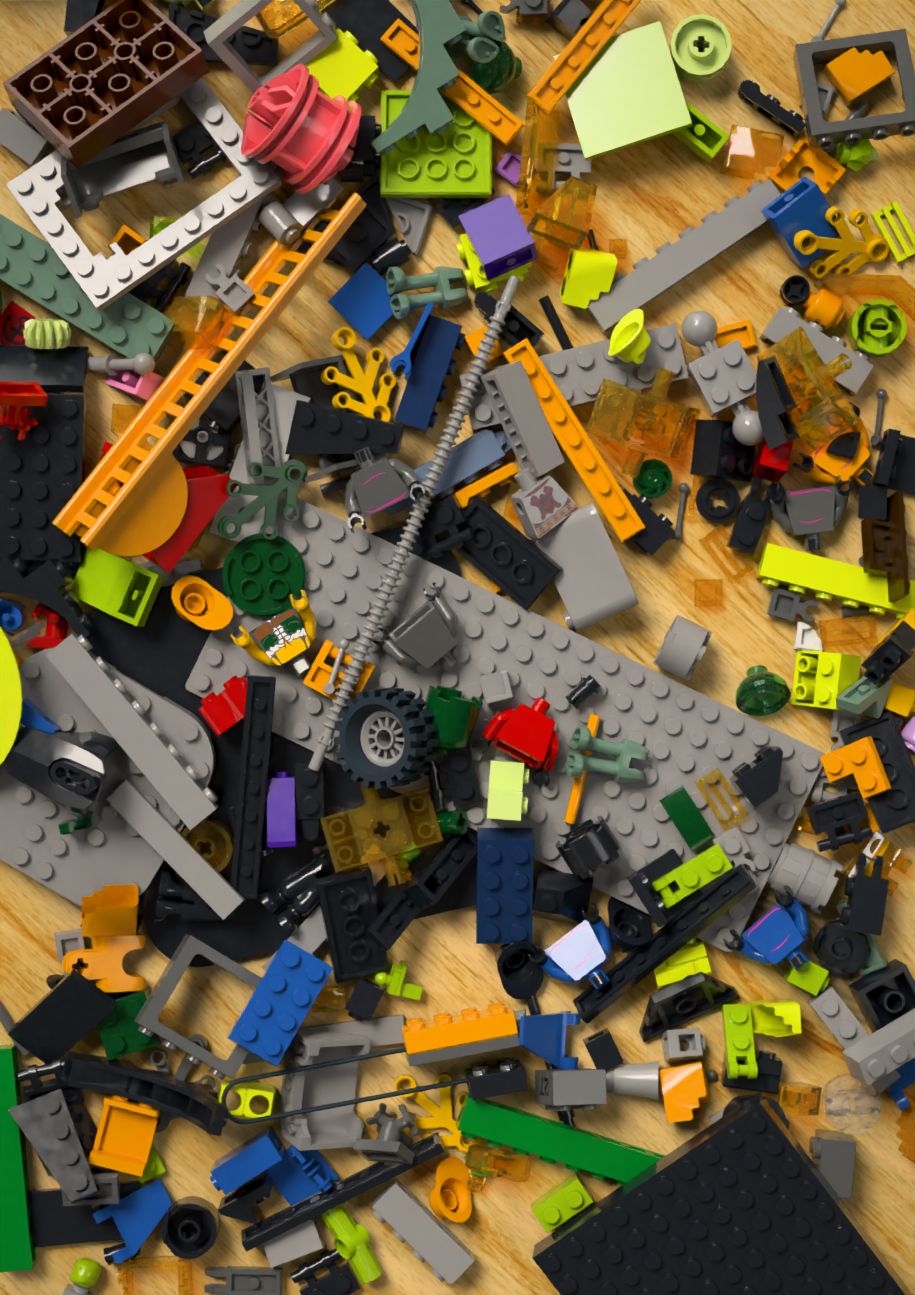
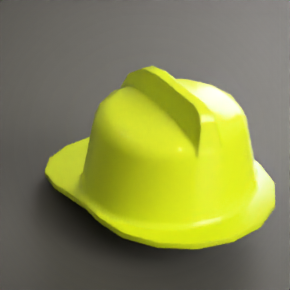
M634 309L619 321L611 335L608 356L615 355L626 363L633 361L636 364L643 363L646 350L651 344V337L643 325V310Z

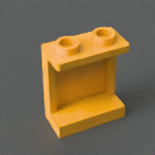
M107 1094L104 1098V1107L88 1163L142 1177L146 1171L161 1109L132 1099Z

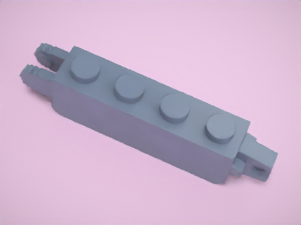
M483 429L452 447L453 453L448 454L450 460L445 461L447 467L442 469L444 475L439 476L441 482L436 483L438 490H434L432 494L435 497L439 496L442 500L454 493L455 489L453 487L463 482L466 486L479 478L478 472L485 468L490 472L503 464L501 459L512 448L505 431L501 430L493 434L492 431ZM431 460L413 470L421 485L422 482L427 480L425 474L430 472L428 467L433 465ZM408 497L383 510L389 515L400 512L405 508H408L411 512L414 510L412 505L417 503L411 497Z

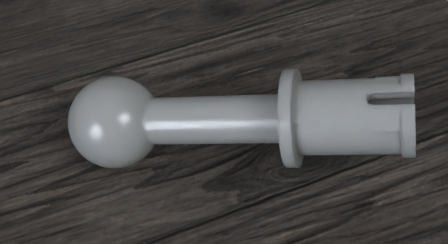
M110 353L106 356H91L87 360V369L90 372L107 373L110 376L117 375L120 370H135L140 375H148L155 368V360L148 353H140L132 359H120L118 355Z

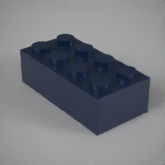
M477 828L476 944H511L517 941H529L532 944L533 828Z

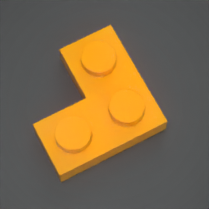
M872 736L860 739L820 757L829 783L854 774L863 799L892 789Z

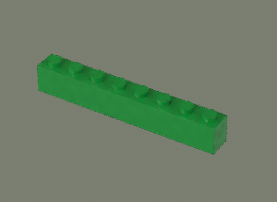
M15 1044L0 1045V1272L30 1270L37 1263L30 1213V1183L25 1134L8 1111V1109L22 1104L20 1081L18 1078L17 1047Z
M469 1093L465 1095L456 1122L457 1129L461 1131L460 1134L464 1137L476 1139L479 1136L487 1139V1143L492 1146L502 1148L504 1144L514 1147L513 1151L518 1154L529 1156V1153L539 1155V1159L546 1163L555 1164L556 1161L565 1163V1167L569 1170L581 1172L584 1169L592 1172L591 1175L600 1180L607 1181L608 1177L618 1180L617 1183L621 1186L666 1156L485 1098L472 1100Z

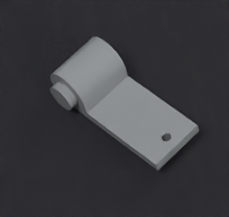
M332 177L306 194L302 195L295 192L283 205L278 201L270 203L262 210L259 221L281 244H291L299 238L300 233L344 188Z

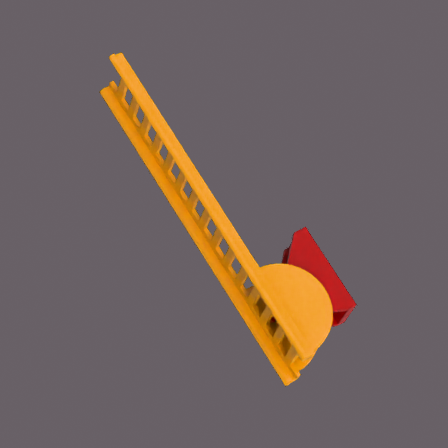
M353 193L340 211L329 209L336 201V197L300 233L299 238L295 242L281 244L276 239L243 280L255 293V296L236 315L225 304L53 520L52 523L69 536L76 533L82 537L80 541L93 551L98 547L107 553L118 556H137L142 554L153 564L168 573L171 572L230 496L226 493L225 486L228 481L232 480L226 474L216 472L207 465L182 469L177 459L171 453L367 204L361 199L362 197L357 193ZM320 220L329 221L330 224L322 233L313 231V228ZM303 241L313 243L306 254L295 252ZM286 263L296 265L289 276L279 274ZM269 284L279 287L271 298L261 295ZM252 306L262 308L254 320L244 317ZM235 327L245 330L237 342L227 339ZM221 349L228 352L219 364L210 361L216 351ZM201 370L211 374L202 386L193 382ZM184 392L193 396L185 408L175 404ZM169 414L176 418L167 430L159 427L160 422ZM149 436L159 440L154 447L147 441ZM237 483L230 486L231 493L238 486Z

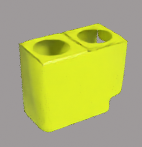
M572 245L559 292L561 303L586 309L591 299L597 300L599 298L600 292L608 293L617 266L615 254Z
M793 999L749 1001L754 1033H763L775 1037L802 1033L800 1005Z
M239 1078L225 1079V1081L222 1082L219 1097L220 1103L225 1088L232 1081L237 1080ZM248 1081L234 1085L229 1090L237 1092L242 1100L238 1109L228 1110L231 1115L257 1118L273 1114L277 1093L276 1086ZM256 1095H262L268 1099L269 1109L267 1112L251 1110L249 1106L250 1100Z

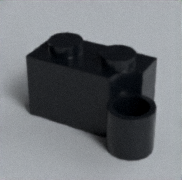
M361 116L356 145L354 148L348 145L354 153L348 165L341 171V182H364V176H373L376 174V168H381V152L374 154L368 145L381 134V124H376L375 116Z

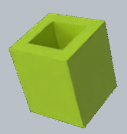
M811 960L798 971L790 963L784 975L788 982L817 996L819 991L823 992L830 979L827 976L829 971Z

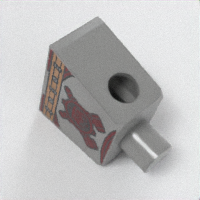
M529 468L521 470L514 476L521 489L511 496V501L528 538H541L579 509L577 504L551 476L541 475L534 478Z

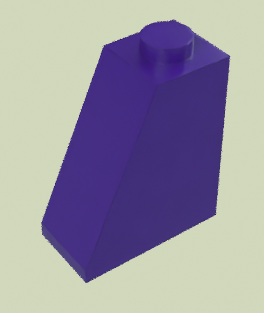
M290 771L273 772V777H268L267 846L268 848L294 847L299 843L298 820H296L295 776H290Z

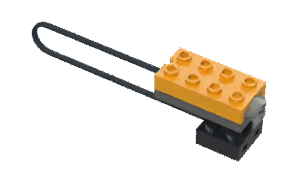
M501 1002L490 1004L487 1010L477 1011V1008L461 1010V1015L450 1016V1013L436 1014L433 1016L434 1020L423 1021L422 1018L409 1019L406 1021L407 1025L401 1026L405 1046L403 1048L239 1078L232 1081L225 1088L221 1104L226 1107L227 1093L234 1085L258 1079L402 1052L406 1053L409 1066H415L520 1046L517 1033H520V1017L526 1016V1009L513 1011L510 1006H504V1003ZM504 1057L497 1060L498 1064L487 1065L486 1062L471 1064V1069L465 1070L466 1078L252 1119H238L232 1116L228 1109L227 1114L228 1118L235 1123L252 1124L467 1083L468 1092L472 1100L525 1091L528 1088L524 1067L520 1061L514 1060L513 1057Z

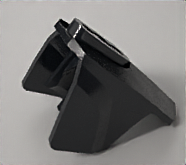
M27 726L18 732L14 745L5 760L10 776L36 791L61 802L65 808L73 812L93 816L94 812L88 810V808L97 802L106 779L107 771L104 760L119 744L114 738L93 731L49 733ZM86 779H88L90 782L88 788H86L85 786Z

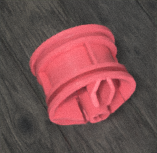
M298 64L287 73H282L267 82L264 87H260L252 96L248 108L255 115L249 111L246 113L241 153L247 158L254 157L261 164L271 160L283 168L284 180L289 184H293V189L303 195L313 190L316 186L325 183L334 177L337 171H342L348 165L354 153L348 145L353 148L356 145L362 110L357 102H348L342 95L331 99L318 89V78L309 74V69L305 65Z

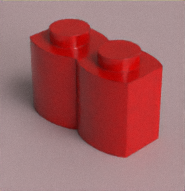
M235 675L223 684L225 690L217 696L212 692L200 701L203 706L198 710L217 736H220L244 718L247 688L245 676L239 679Z

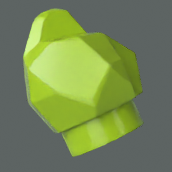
M869 139L861 140L856 144L839 143L837 146L836 161L839 164H844V167L852 171H858L863 166L874 163L878 157V153Z

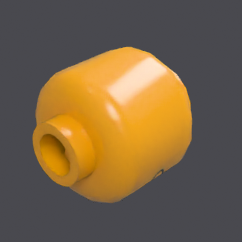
M825 288L820 289L816 294L811 291L803 303V306L807 308L805 319L818 324L824 330L830 328V326L835 328L846 311L843 308L844 301Z

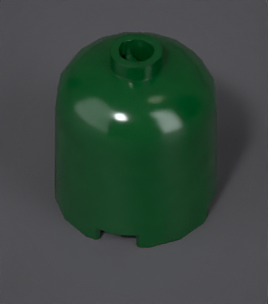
M431 685L429 686L425 701L427 704L424 706V710H432L434 717L429 719L430 723L437 724L439 730L432 732L433 739H439V747H432L433 752L447 755L448 751L462 750L468 745L482 708L483 701L472 696V699L468 700L461 697L462 691L439 685L436 688Z

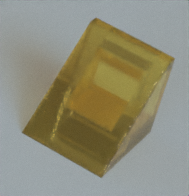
M609 239V253L615 254L616 258H627V239Z

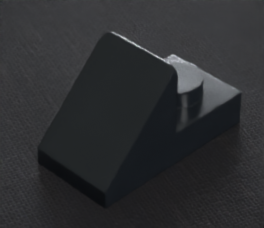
M267 1173L221 1199L218 1212L220 1215L258 1224L262 1211L257 1204L262 1203L270 1196L274 1181Z

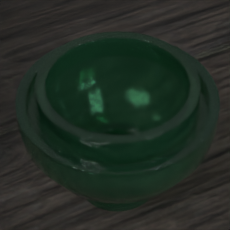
M491 40L499 47V53L493 60L487 63H478L472 60L471 63L474 82L488 94H497L506 89L513 79H517L522 71L520 58L515 57L513 50L503 40Z
M761 665L747 670V677L740 682L735 693L737 708L741 712L752 716H765L775 713L784 707L791 697L787 682L778 674L769 672L767 667Z

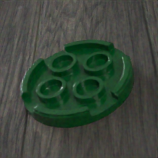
M260 533L244 538L231 549L224 561L222 580L228 597L239 609L254 616L269 617L278 615L292 606L290 594H292L295 600L300 598L301 590H304L306 568L301 554L293 544L280 536L273 540H268L262 537Z

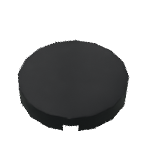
M835 920L821 927L814 938L813 950L823 968L833 974L848 975L849 973L856 972L863 966L868 958L870 946L865 933L843 929L844 924L840 923V920Z

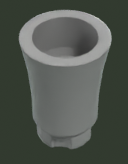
M659 1061L619 1064L607 1070L606 1093L614 1092V1095L641 1096L659 1100Z

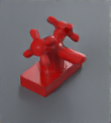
M0 382V427L5 425L12 430H19L18 439L21 441L25 440L26 432L32 426L38 424L36 419H29L30 410L24 409V406H46L48 395L38 382Z
M39 602L35 611L32 612V617L39 619L43 614L48 618L45 636L26 635L25 646L42 649L56 647L67 638V620L52 608Z

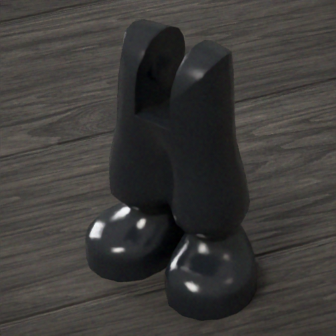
M324 855L299 873L283 881L277 893L264 891L258 895L260 901L273 915L285 903L292 901V904L276 916L277 921L290 936L297 932V918L308 915L319 903L315 882L317 878L314 875L322 871L324 866L330 862Z

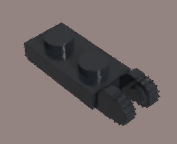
M746 79L740 84L738 95L746 104L794 138L800 136L806 126L800 114L793 110L788 112L780 106L781 102L770 94H767V96L762 94L760 86L757 83H753V80Z
M759 476L754 478L748 494L744 496L726 544L727 547L751 557L755 553L771 510V498L767 491L763 501L755 498L762 484V478ZM772 482L769 486L772 492H776L778 484Z

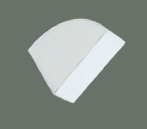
M797 621L794 649L822 652V642L816 631L808 624Z

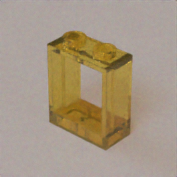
M177 1256L137 1257L136 1260H131V1258L124 1260L122 1267H118L117 1272L118 1284H123V1294L120 1295H134L133 1268L177 1266L179 1295H193L191 1259H183Z

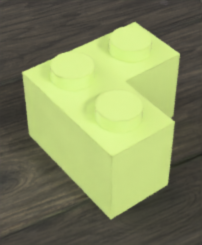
M490 761L487 818L521 821V814L527 815L528 798L523 796L522 789L523 785H528L529 768H524L523 762Z

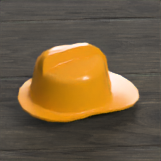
M186 576L174 584L171 598L177 613L182 619L192 622L205 630L212 631L223 629L230 623L233 617V607L230 601L206 581L199 577Z
M446 1157L440 1162L436 1172V1185L429 1194L431 1209L437 1215L438 1220L444 1221L449 1219L455 1223H463L469 1219L472 1212L469 1171L466 1165L456 1157Z

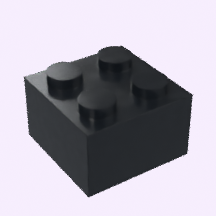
M897 959L888 962L886 967L871 972L848 985L872 1033L915 1008V981L907 965Z

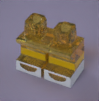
M874 832L873 836L864 840L858 851L865 853L866 856L873 860L876 855L883 857L881 879L889 880L887 895L892 896L898 883L887 877L889 872L894 867L905 874L912 861L902 853L903 850L885 839L879 833ZM856 853L844 872L850 878L851 874L855 873L858 853ZM866 858L863 876L872 877L873 862Z

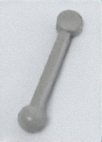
M835 0V7L818 35L814 36L811 42L822 41V37L840 7L846 4V0Z
M341 639L338 643L339 651L329 681L323 687V692L327 695L332 694L335 690L333 684L344 651L349 647V642L346 639Z

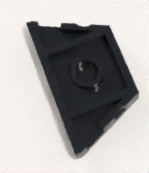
M376 174L355 192L362 197L361 199L367 205L324 260L356 271L374 254V250L381 247L395 234L385 198L380 196V181ZM345 203L337 211H340ZM325 221L316 231L322 233L330 222ZM304 241L299 246L301 252L307 253L313 243Z
M703 972L689 975L682 981L669 987H663L650 995L639 1033L643 1042H646L667 1030H672L720 1008L723 1004L733 1002L739 999L740 996L735 987Z

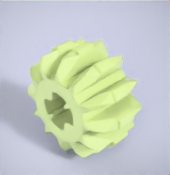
M55 318L28 320L25 322V330H23L25 345L32 349H59L70 345L71 338L69 322L65 319Z

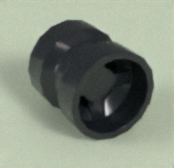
M791 276L781 285L779 296L786 305L798 306L809 296L810 285L802 276Z

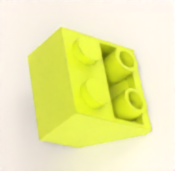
M797 650L791 704L844 710L837 708L836 697L859 680L861 656Z

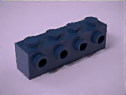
M430 315L394 419L395 423L424 433L427 432L428 427L433 429L438 413L434 412L437 401H443L447 387L443 386L446 375L452 376L456 360L452 359L455 349L461 350L465 334L461 333V325Z

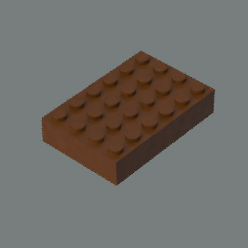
M118 0L5 81L3 85L12 106L76 168H79L206 75L209 70L203 50L150 1Z

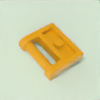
M326 639L303 684L336 700L337 695H335V692L340 691L338 685L343 684L341 678L345 677L346 674L338 671L333 684L334 692L330 695L323 692V687L328 683L333 669L324 661L327 656L336 660L339 648L333 646V642ZM344 652L341 663L350 667L347 663L352 662L353 658H351L350 654ZM370 662L362 664L364 670L359 671L361 677L358 681L356 680L358 684L353 686L354 693H350L349 697L357 698L356 694L362 692L376 665Z

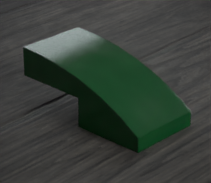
M683 786L659 800L691 851L715 836Z

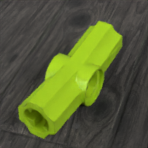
M342 1203L320 1214L335 1237L334 1245L336 1250L344 1259L349 1261L360 1283L367 1284L378 1278L383 1270L369 1246L371 1244L370 1235L362 1225L355 1223L344 1204Z

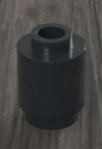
M395 237L374 250V254L369 258L381 276L387 273L389 267H401L410 262L408 256L412 252L404 239L399 242Z

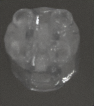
M846 1073L829 1080L822 1093L821 1104L824 1114L836 1128L844 1133L857 1135L867 1132L881 1115L882 1104L878 1092L871 1084L867 1086L851 1076V1074Z

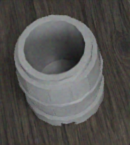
M785 843L766 882L771 884L770 888L784 896L787 895L784 886H789L792 897L796 898L799 903L809 906V910L820 914L822 910L819 904L824 907L827 904L839 879L836 877L838 873L836 869L842 872L843 864L835 860L829 861L815 853L816 851L812 849H807L794 843L790 845Z

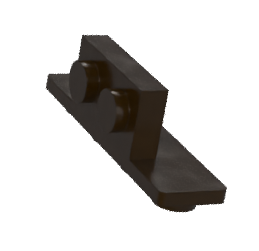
M895 492L887 498V520L883 521L867 517L861 521L864 573L887 577L888 600L892 603H896L906 597L910 589L906 549L907 531L905 529L904 517L905 504L902 492Z

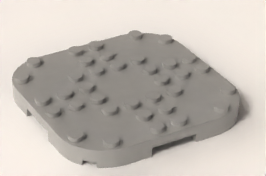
M55 647L42 650L30 656L19 666L23 700L29 699L61 728L59 733L93 731L113 738L46 657ZM107 663L110 667L108 673L114 680L119 678L128 689V692L125 694L132 702L137 700L147 712L144 714V717L150 724L155 722L164 732L163 740L168 746L171 743L175 745L182 754L180 758L182 763L186 767L191 765L200 776V779L197 781L204 789L207 788L214 774L216 753L214 752L211 735L203 722L189 710L167 697H162ZM120 745L104 760L107 776L97 802L88 808V810L94 812L93 816H91L93 825L88 829L75 830V833L66 835L60 834L59 824L61 822L86 817L87 815L65 808L61 802L36 791L10 776L6 760L0 765V859L82 906V897L93 896L94 891H103V886L136 885L139 897L151 884L164 862L160 854L106 800L125 780L128 779L179 833L185 826L184 822ZM86 779L85 786L86 788H88L90 782L88 779Z

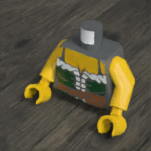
M301 590L303 597L300 600H295L292 594H290L292 606L250 631L249 634L243 626H239L243 635L240 638H235L231 634L230 637L237 646H241L253 659L268 666L277 665L278 667L290 662L297 675L312 667L303 652L313 647L312 642L316 638V617L308 603L306 592Z

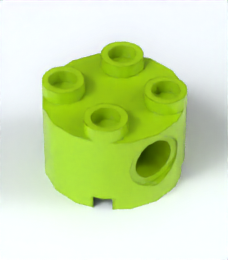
M885 299L869 300L853 312L847 325V336L851 348L855 352L856 350L860 351L870 358L883 357L895 350L905 339L907 331L904 313L900 311L895 303Z

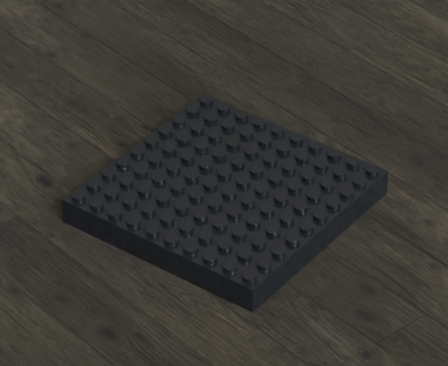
M760 1092L534 1245L532 1257L560 1295H913Z

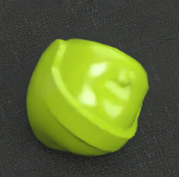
M80 1258L75 1261L69 1279L78 1286L91 1288L97 1283L101 1273V1265L99 1262L89 1258Z

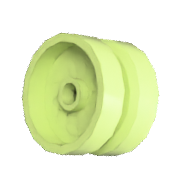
M704 14L693 15L681 21L674 30L669 44V51L677 76L686 82L694 84L706 83L716 78L725 67L730 56L732 47L730 33L718 19ZM698 47L702 48L703 52H698Z

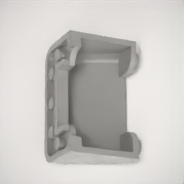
M593 503L573 512L541 538L529 539L562 567V570L553 581L567 613L563 614V618L569 630L574 628L576 632L581 631L639 604Z
M298 1029L285 1051L283 1070L371 1054V1039L362 1034ZM367 1059L283 1075L279 1113L355 1099L358 1062L364 1063ZM354 1104L279 1118L281 1135L300 1151L354 1147L356 1139H361L365 1130L363 1121L354 1113Z

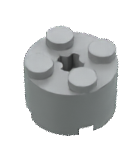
M676 616L664 637L665 640L662 646L659 647L653 664L681 679L689 681L695 669L694 665L697 661L700 662L707 647L705 646L712 632L684 617Z

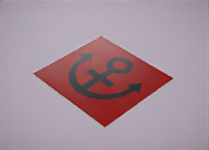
M13 300L0 316V343L3 345L26 346L25 338L23 337L25 322L36 318Z

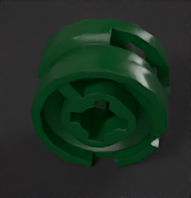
M646 460L639 464L633 473V487L637 493L642 494L645 498H658L671 487V470L660 460Z

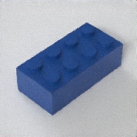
M285 939L228 1034L227 1039L273 1066H277L331 974L333 967Z

